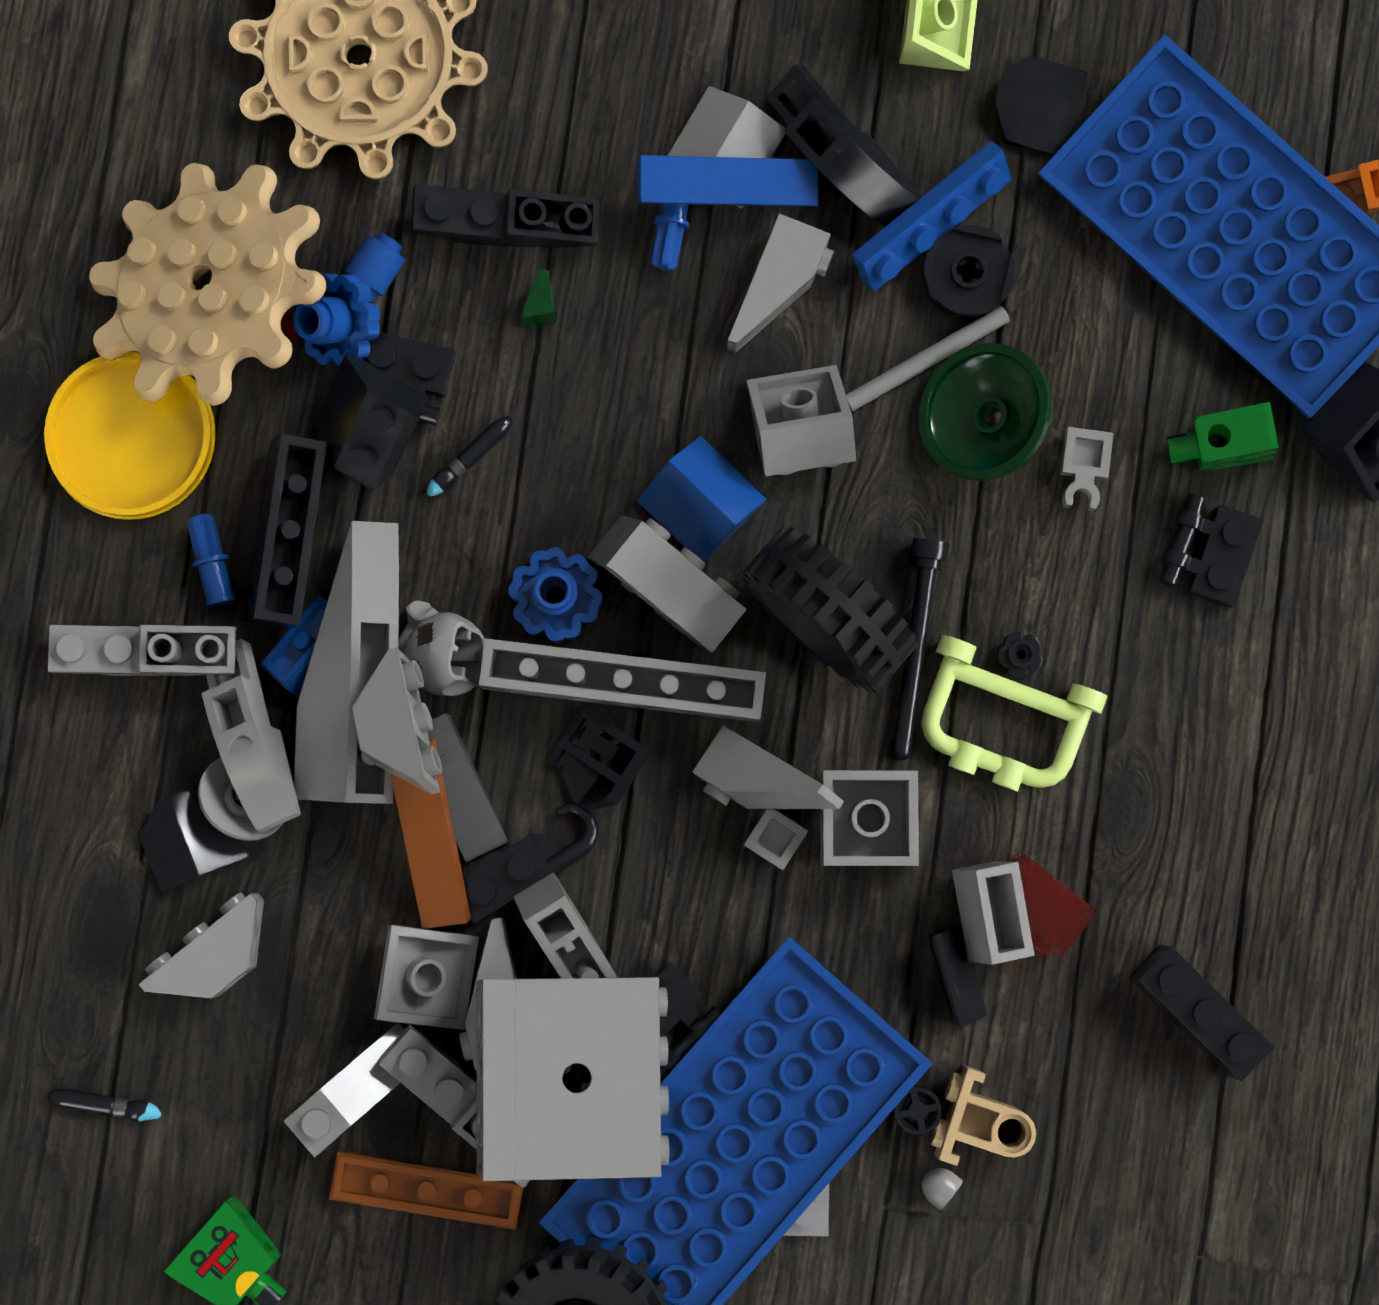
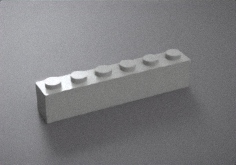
M485 638L479 686L484 690L759 723L766 672Z

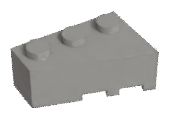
M621 515L588 555L587 559L597 567L599 565L603 566L622 582L620 585L631 594L634 592L655 610V613L698 647L712 653L747 610L736 600L740 593L721 577L713 581L701 570L706 564L693 552L685 547L679 552L670 545L667 540L671 534L653 519L649 518L644 523L642 520Z

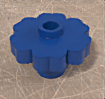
M321 274L326 281L324 295L314 304H298L293 317L294 328L297 334L305 339L306 353L314 357L321 365L337 364L340 366L347 352L360 359L367 358L370 354L369 340L377 338L380 333L378 323L380 311L376 305L369 303L371 298L370 287L361 282L356 275Z
M558 547L550 548L547 551L540 550L534 552L530 559V567L520 566L515 569L513 581L508 589L511 599L518 603L513 611L515 620L524 627L529 635L537 636L545 632L548 639L553 643H559L565 639L572 640L578 638L581 634V623L592 624L596 622L599 614L598 609L603 603L601 592L594 587L598 581L596 569L589 565L581 554H575L566 558L565 553ZM554 588L562 589L565 592L564 600L557 604H552L548 601V593Z

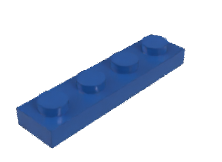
M990 141L855 251L852 256L862 282L875 292L888 280L897 276L900 270L922 252L930 249L938 238L958 223L964 221L972 211L992 195L997 194L1005 184L1012 180L1003 149Z

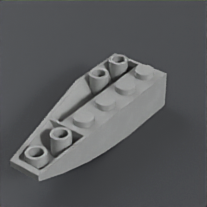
M351 521L296 706L293 784L298 800L393 804L394 788L391 773L377 766L360 750L352 706L387 650L398 647V523Z

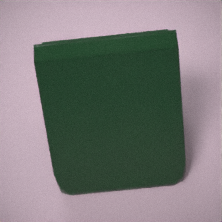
M545 268L538 269L521 315L523 328L556 323L558 319L549 272Z

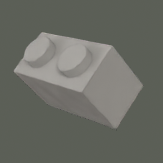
M993 861L952 870L968 962L994 965L1035 956L1019 863Z

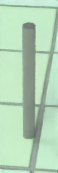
M1002 306L996 308L994 311L982 316L846 394L851 412L1009 323L1010 319L1007 312Z

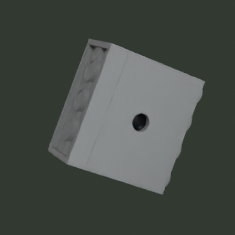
M659 977L483 979L476 981V1175L482 1181L661 1177V1165L669 1164V1139L667 1135H661V1116L668 1115L669 1094L668 1087L660 1085V1066H667L668 1041L666 1036L660 1037V1017L667 1016L668 997L666 987H659ZM571 1064H576L580 1069L581 1079L574 1081L573 1089L567 1090L562 1080L563 1073L570 1072Z

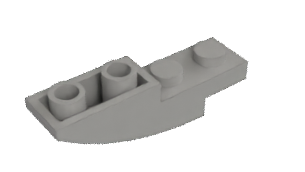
M140 625V627L49 626L48 672L111 676L235 674L236 627Z
M239 639L236 641L235 674L206 675L209 690L201 694L216 745L232 785L256 831L262 833L300 816L301 812L281 731L270 725L251 643Z
M409 1024L378 1060L379 1065L451 1124L452 1129L476 1149V1078L444 1050H439ZM530 1180L514 1181L524 1188Z

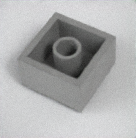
M823 770L820 772V783L844 801L840 809H820V866H919L918 771Z

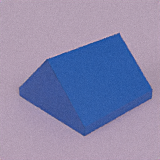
M700 436L666 463L639 497L637 503L683 547L693 552L706 563L767 499Z

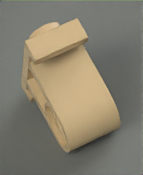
M962 1065L960 1074L953 1072L949 1079L945 1100L951 1101L945 1120L940 1118L938 1125L933 1129L930 1145L936 1147L934 1155L939 1160L956 1166L960 1156L955 1151H952L955 1140L1005 1157L1015 1158L1026 1154L1035 1143L1036 1129L1034 1122L1027 1114L1014 1106L972 1093L971 1089L974 1080L984 1083L986 1074L978 1069ZM1008 1119L1018 1120L1021 1127L1018 1139L1011 1143H1002L998 1137V1128L1001 1123Z

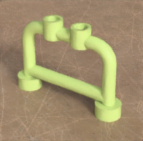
M942 635L936 653L944 657L925 705L921 722L924 737L931 747L945 755L951 756L948 766L972 775L975 774L977 767L995 773L992 779L993 783L1017 792L1021 783L1032 787L1045 788L1054 786L1063 780L1073 765L1091 713L1101 714L1108 696L1094 689L1072 683L1067 699H1060L970 665L977 647L960 639ZM955 679L1068 721L1052 765L1046 769H1036L946 735L941 729L940 719Z

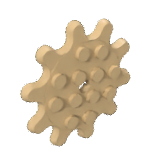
M275 0L274 11L269 17L258 21L240 20L229 31V41L236 51L243 54H252L258 57L264 65L262 80L257 85L247 89L240 98L239 106L241 112L251 121H261L279 114L292 119L296 127V134L290 145L289 155L294 165L305 170L318 166L330 148L336 145H346L356 152L360 169L366 177L382 179L393 168L392 146L400 136L408 133L416 134L432 147H446L454 140L456 127L453 120L442 108L441 100L443 94L447 89L456 85L476 86L486 78L488 73L487 63L480 54L458 48L452 39L454 26L474 12L477 0ZM361 44L371 49L372 52L368 64L354 65L352 63L349 64L347 61L348 51L353 46Z
M198 163L187 165L181 173L179 195L168 207L157 210L150 203L133 200L126 204L122 216L127 229L133 236V241L129 244L127 253L118 260L98 262L91 268L89 279L93 289L100 295L117 298V310L114 316L94 334L93 343L95 349L105 359H115L129 351L141 353V363L134 378V386L138 396L148 402L159 400L165 395L170 384L176 378L188 374L195 377L197 390L203 402L211 406L219 405L228 399L232 391V371L242 359L255 357L267 367L276 369L285 365L291 358L293 351L292 343L281 330L280 322L282 316L287 309L294 305L314 304L322 298L326 290L325 278L319 272L300 269L295 262V253L299 245L316 233L320 225V217L314 208L305 205H296L284 212L273 213L269 202L277 185V176L268 166L252 165L246 169L234 187L226 191H218L215 185L214 172L208 166ZM210 269L212 272L210 283L201 290H196L193 281H198L200 276Z

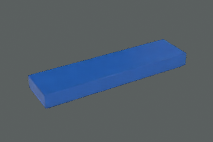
M640 155L637 157V204L818 206V168L809 159Z

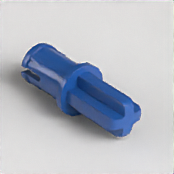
M661 204L660 214L654 217V224L657 226L650 262L657 269H676L683 233L689 230L690 223L686 221L689 205Z
M211 514L193 516L187 521L196 558L192 566L199 571L206 598V607H218L235 602L236 597L233 594L225 563L229 560V556L223 554L214 517Z

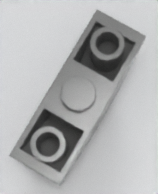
M398 647L387 650L352 706L360 750L377 766L432 795L440 792L437 775L442 773V764L437 750L434 746H430L427 731L433 729V722L424 702L421 703L418 690L424 686L423 676L418 663L415 660L410 661Z
M242 892L232 897L220 907L219 911L223 915L210 927L203 922L183 937L182 941L186 944L183 949L173 957L166 952L148 965L145 971L149 976L139 983V986L144 992L202 998L221 996L257 966L264 906L262 897L258 893L249 894L245 897Z

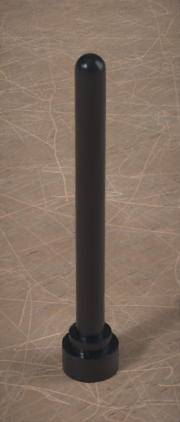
M913 538L910 557L915 559L914 567L918 568L909 630L915 634V641L918 643V646L905 660L892 750L893 756L900 761L908 759L911 754L936 571H941L942 563L947 562L949 543L933 539Z

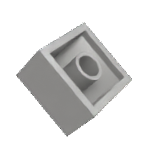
M837 365L747 380L758 450L765 477L777 474L789 475L796 471L818 467H835L842 463L856 461L853 418Z

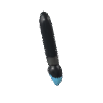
M505 416L494 421L447 465V468L445 467L437 471L428 485L427 494L435 496L450 489L455 484L457 478L463 475L467 469H470L508 433L512 426V418Z
M61 1088L47 1093L50 1102L64 1108L109 1116L127 1117L132 1121L152 1120L161 1117V1112L157 1106L145 1100L129 1101L107 1095Z

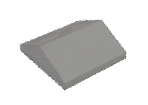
M708 86L668 156L772 158L786 135L784 132L785 128L750 101Z
M389 925L374 1019L465 1030L479 937L426 928Z

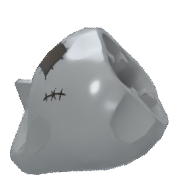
M413 601L406 606L408 624L398 638V649L410 661L415 660L418 663L424 681V686L421 689L438 696H458L476 687L479 683L484 647V636L472 622L458 614L450 612L439 613L428 602Z

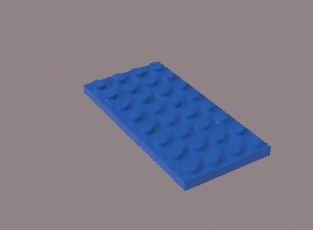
M1165 34L1038 173L1042 180L1308 419H1311L1379 347V225Z
M789 936L660 1084L661 1086L668 1087L669 1094L668 1115L661 1116V1135H667L669 1139V1164L661 1165V1177L577 1179L539 1224L560 1243L563 1240L574 1238L575 1245H585L590 1238L601 1239V1248L613 1251L617 1244L628 1248L625 1254L626 1259L637 1265L643 1258L651 1265L646 1274L655 1284L660 1280L664 1281L668 1288L663 1296L666 1305H723L933 1063Z

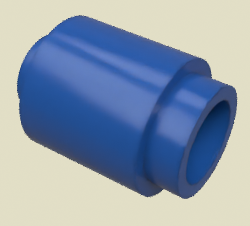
M382 232L376 238L367 234L344 270L347 275H356L361 282L370 287L371 298L369 302L372 304L378 295L383 297L406 261L399 254L403 246Z

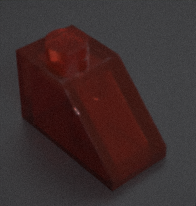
M1016 853L1011 862L1019 863L1033 948L1045 957L1050 952H1053L1055 955L1064 956L1097 911L1027 855Z

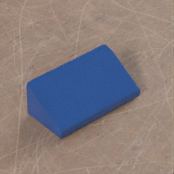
M320 595L302 614L300 626L290 629L260 663V666L298 698L327 601Z

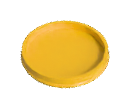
M133 351L126 352L115 359H105L100 356L75 370L62 383L54 395L47 412L44 428V442L48 461L65 491L85 508L106 517L123 520L149 518L164 513L180 504L197 488L204 478L211 463L215 447V422L210 405L203 402L200 398L196 381L188 374L181 375L170 384L162 398L154 402L145 401L138 396L134 386V378L141 363V353Z

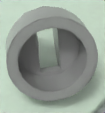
M933 1169L924 1176L922 1191L926 1199L937 1209L941 1210L954 1196L963 1180L948 1169Z

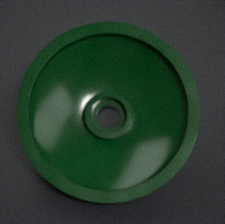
M982 343L956 352L937 368L928 381L921 398L919 429L927 452L943 469L967 480L987 481L1012 473L1034 455L1047 433L1052 410L1048 382L1039 366L1030 357L1008 345ZM1001 412V421L997 425L992 426L993 416Z

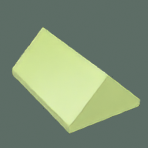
M907 0L899 64L956 71L969 70L977 0Z

